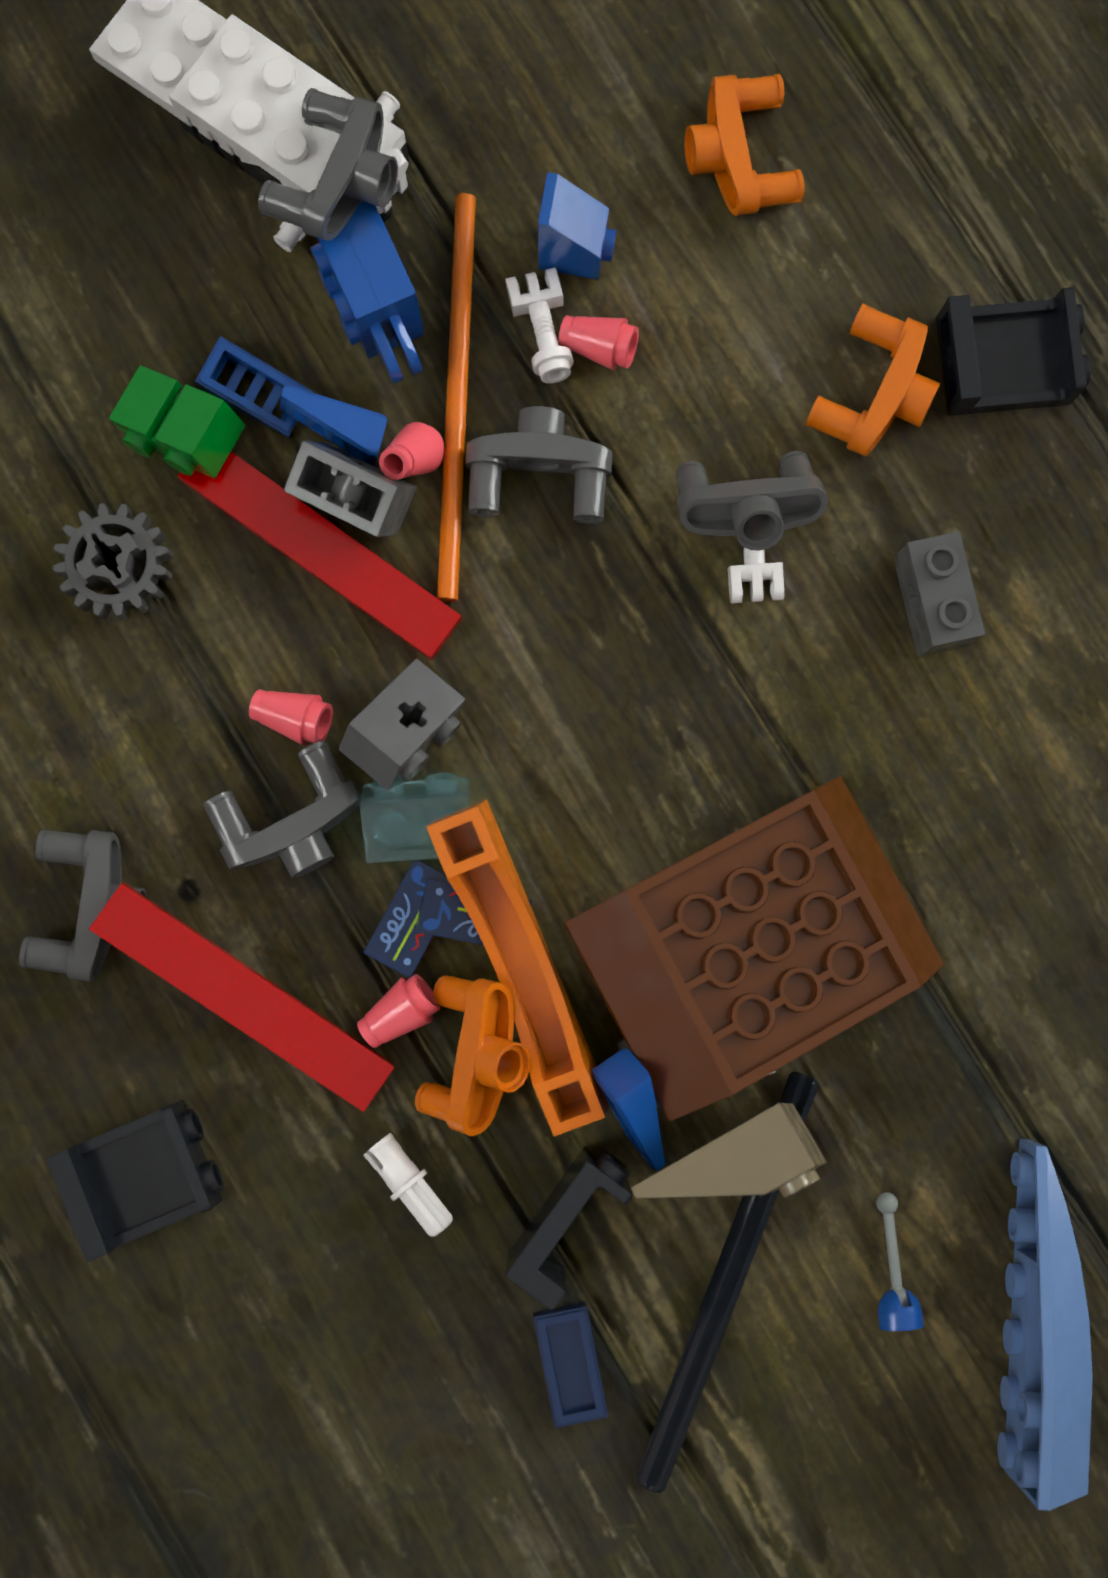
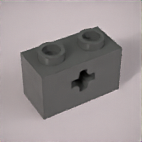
M303 441L283 491L376 537L398 534L417 486L402 479H389L380 468L326 442Z
M960 531L907 542L893 559L917 657L968 647L983 637L985 631Z
M416 658L348 724L338 750L388 791L402 776L410 781L422 769L429 759V755L425 752L434 743L443 747L454 736L462 724L456 717L466 699Z

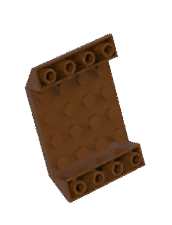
M841 776L563 923L630 1051L649 1072L655 1098L667 1121L675 1120L736 1094L920 988L944 965Z

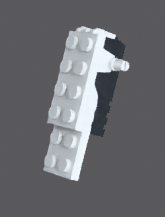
M127 0L89 48L97 63L176 116L187 133L207 145L220 156L225 157L229 162L243 172L245 171L262 185L267 180H271L278 184L309 193L316 189L340 134L321 127L305 124V118H302V103L305 94L310 88H314L320 92L337 97L354 99L352 95L233 14L228 19H225L199 0ZM383 91L376 101L382 106L384 119L380 153L396 158L398 178L393 195L402 194L408 186L405 172L409 165V157L404 131L391 123L394 113L400 108V104L393 95ZM391 200L385 207L376 206L383 223L392 214ZM283 221L280 225L281 229L273 238L284 250L292 252L298 241L301 242L306 234L303 232L302 227Z

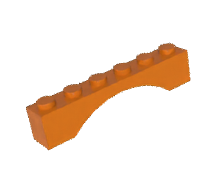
M485 799L436 819L426 826V829L448 881L459 896L484 944L499 982L510 990L514 1006V1023L521 1044L528 1049L530 1055L529 1073L532 1085L553 1136L555 1137L606 1118L608 1103L592 1077V1074H594L592 1069L597 1067L488 800Z

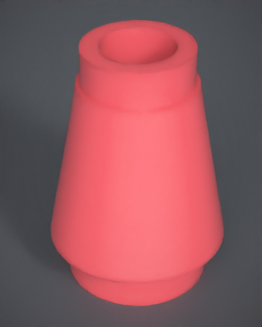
M566 315L560 327L558 343L559 346H566L571 351L613 371L618 366L628 369L632 364L637 349L639 328L629 325L627 318L573 317Z
M420 422L409 423L400 430L389 446L381 453L379 458L380 469L386 477L392 480L431 473L440 466L443 460V439L440 433L430 425Z
M259 689L251 699L249 717L251 720L258 721L260 724L303 746H308L310 743L315 744L326 739L332 723L333 708L331 704L323 702L320 695Z
M417 974L408 980L401 977L371 1008L365 1017L357 1022V1026L364 1040L371 1047L377 1048L383 1043L385 1044L433 1021L432 1015L440 1010V1006L435 1003L433 990L422 977Z

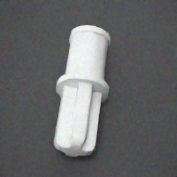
M392 1133L382 1138L363 1155L392 1191L393 1195L390 1197L392 1201L399 1197L429 1236H437L453 1221L452 1215L423 1179L427 1171L423 1169L420 1172L413 1161L402 1150V1147L395 1140Z

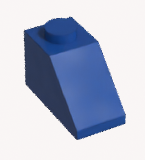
M547 172L538 221V269L556 268L557 273L599 280L602 261L612 262L617 230L607 228L609 208L559 174Z

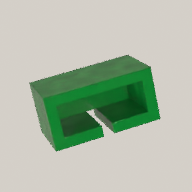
M140 365L108 418L125 434L122 442L144 457L151 458L153 452L164 456L163 460L169 466L185 475L192 476L196 470L215 479L246 425L223 399L185 384L181 393L178 394L182 385L177 380Z

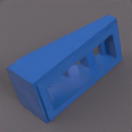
M222 336L219 337L194 385L195 388L223 399L229 407L287 438L297 420L285 412L281 419L271 414L281 397L283 387L290 385L314 392ZM227 361H230L237 366L226 386H223L216 381ZM249 371L256 376L245 396L242 397L235 393V390L245 372ZM266 380L275 386L261 408L253 402Z
M290 385L283 387L280 402L281 411L349 454L373 466L375 465L388 420L386 415Z
M622 1049L592 1069L594 1073L592 1077L631 1144L649 1167L658 1171L665 1166V1159L651 1076L629 1049Z

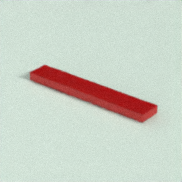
M230 452L215 479L196 470L192 476L181 472L177 475L179 480L431 661L462 621V616L295 496L283 491L284 489L233 452Z
M124 882L120 884L89 927L90 931L362 1112L366 1110L395 1068L391 1061Z

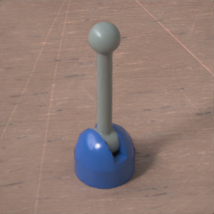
M884 1192L878 1196L876 1206L883 1213L891 1288L883 1294L878 1303L879 1329L884 1331L916 1330L924 1327L923 1313L918 1298L912 1292L902 1287L894 1212L898 1208V1200L892 1193Z

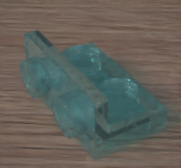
M436 773L420 781L404 782L400 778L388 791L375 780L371 784L364 785L360 800L366 863L438 858L426 826L440 817L470 806L469 778H457L452 773Z

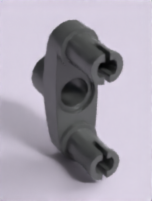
M310 88L303 99L302 118H305L304 122L307 125H314L340 134L316 189L309 193L267 180L261 188L258 207L263 216L302 227L303 232L307 235L330 241L342 231L361 201L379 207H385L390 202L396 188L398 163L395 157L380 153L384 128L383 110L380 103L361 97H355L353 100Z
M544 406L525 407L518 412L517 432L486 435L472 439L467 443L465 466L470 469L468 513L477 517H496L499 515L502 471L506 469L571 473L575 476L573 520L586 524L601 523L604 520L606 478L612 475V451L601 444L564 435L565 414L559 409Z
M801 451L788 452L782 456L779 462L780 478L753 479L709 485L706 470L702 463L688 461L681 464L676 470V483L679 490L677 508L681 524L685 529L701 535L737 536L738 542L749 550L761 551L768 549L778 543L783 536L784 530L806 525L817 520L827 508L828 497L822 481L814 476L807 454Z
M325 741L310 745L297 754L318 794L315 802L260 832H252L231 791L218 794L203 803V807L223 844L220 852L229 870L246 868L281 857L291 879H295L320 868L334 858L323 834L348 817L361 804L362 798L354 782L351 780L346 781Z
M43 829L39 832L35 852L37 860L83 866L85 871L76 934L73 941L25 937L20 949L19 964L22 968L66 973L70 980L93 982L105 964L111 944L90 931L89 927L122 883V858L119 840L114 832L91 830L87 835ZM130 886L147 898L144 888Z

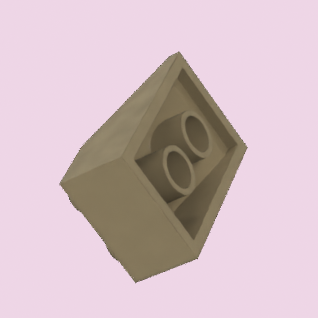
M778 1103L633 1186L631 1190L636 1199L765 1195L780 1190L782 1196L786 1198L820 1180L815 1169L827 1162L794 1104Z

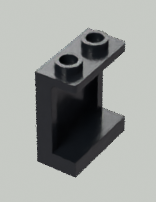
M1074 287L1062 288L1053 299L971 306L970 295L950 296L936 316L948 416L1070 405L1086 389L1090 381L1091 363L1088 355L1083 354L1081 334L1084 329V311L1081 304H1076Z
M183 1100L46 1158L86 1263L107 1255L116 1247L198 1212L204 1213L211 1210L222 1201L220 1191L224 1190V1182L221 1172L214 1160L207 1161L199 1140L204 1138L202 1124L192 1108L186 1109Z
M584 1146L509 1250L505 1276L550 1310H553L566 1292L564 1267L549 1256L550 1252L598 1187L604 1188L626 1205L633 1197V1192L628 1181L630 1175L625 1171L627 1167L601 1147L594 1154Z

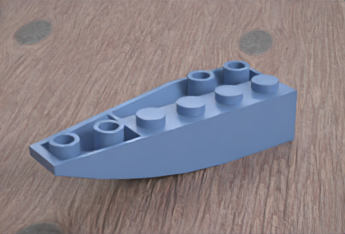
M1019 1139V1153L1015 1152L1012 1155L1010 1166L1012 1183L1014 1186H1017L1016 1208H1011L1008 1216V1233L1011 1241L1014 1242V1262L1008 1264L1005 1274L1006 1291L1008 1296L1012 1298L1011 1319H1006L1003 1326V1345L1005 1352L1009 1354L1008 1376L1002 1377L1000 1384L1001 1404L1003 1409L1007 1411L1006 1432L999 1434L997 1450L1000 1466L1004 1468V1471L1038 1510L1050 1511L1088 1494L1093 1383L1090 1320L1081 1261L1067 1204L1048 1148L1030 1139Z

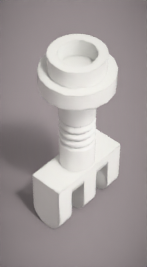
M556 268L545 270V281L548 288L540 290L536 272L525 274L528 293L520 294V287L516 277L506 278L505 283L513 317L530 314L539 349V352L531 360L534 373L540 376L541 381L544 383H556L566 379L571 374L570 367L573 365L574 360L568 347L559 346L550 313L551 308L563 306V293Z
M744 548V565L728 567L731 604L742 603V582L749 581L751 602L763 601V580H770L772 600H783V563H765L764 550L755 551Z

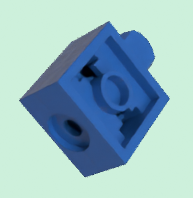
M361 202L351 219L334 239L327 241L317 238L319 244L310 247L319 268L318 273L330 300H334L340 314L339 319L350 344L355 345L361 342L368 359L380 355L392 383L395 384L402 381L403 376L392 348L399 347L412 375L422 372L423 369L411 340L424 335L415 289L377 207Z

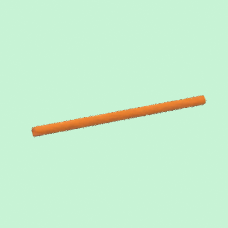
M460 193L455 198L437 598L443 602L458 601L476 208V197L469 193Z

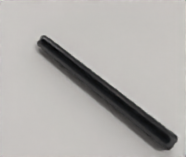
M792 1072L788 1077L779 1103L794 1104L805 1123L819 1088L818 1081L802 1073ZM779 1190L765 1195H743L637 1471L638 1484L650 1491L662 1493L666 1489Z

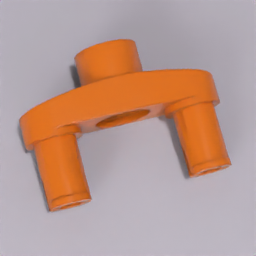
M780 74L738 79L736 75L713 77L708 95L707 124L691 125L686 128L684 146L689 173L691 175L714 173L729 211L735 216L756 214L759 208L801 203V199L804 197V178L800 169L757 174L755 170H752L741 113L773 108L780 109L782 107L784 83Z
M862 304L851 327L850 335L891 351L890 357L893 358V361L869 411L864 409L861 414L818 395L806 421V426L848 443L846 449L865 457L877 446L895 417L920 428L941 384L916 373L926 340L928 325L909 317L905 322L871 308L866 304Z
M445 975L440 977L435 983L433 989L434 1001L439 1006L464 1013L454 1065L452 1087L449 1088L434 1082L422 1084L415 1096V1107L420 1113L446 1121L447 1125L454 1131L469 1136H476L485 1131L492 1123L503 1091L507 1093L514 1092L523 1085L530 1070V1055L528 1049L523 1044L513 1041V998L510 990L504 984L484 978L470 981Z

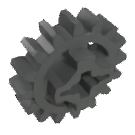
M105 503L99 504L98 517L96 518L90 517L83 510L80 511L78 514L82 525L78 529L66 524L62 528L66 535L70 537L68 544L54 545V550L65 557V562L54 565L53 571L60 577L68 578L59 588L69 597L76 596L74 605L84 612L93 606V614L103 620L107 619L111 609L121 620H128L129 607L133 605L141 612L146 613L148 607L144 599L149 594L158 599H162L164 596L162 591L156 586L158 580L172 579V574L162 566V563L173 559V553L167 547L159 546L167 538L159 527L151 528L153 521L144 512H141L134 518L133 511L126 504L120 505L116 515L113 514L112 510ZM112 530L128 531L120 537L108 534V531ZM106 547L110 549L114 554H117L116 562L119 565L117 566V569L119 570L121 577H119L114 571L110 570V555L108 554ZM146 563L145 570L140 578L142 566ZM106 587L117 588L120 593L105 595L96 593L93 590L98 589L101 591Z

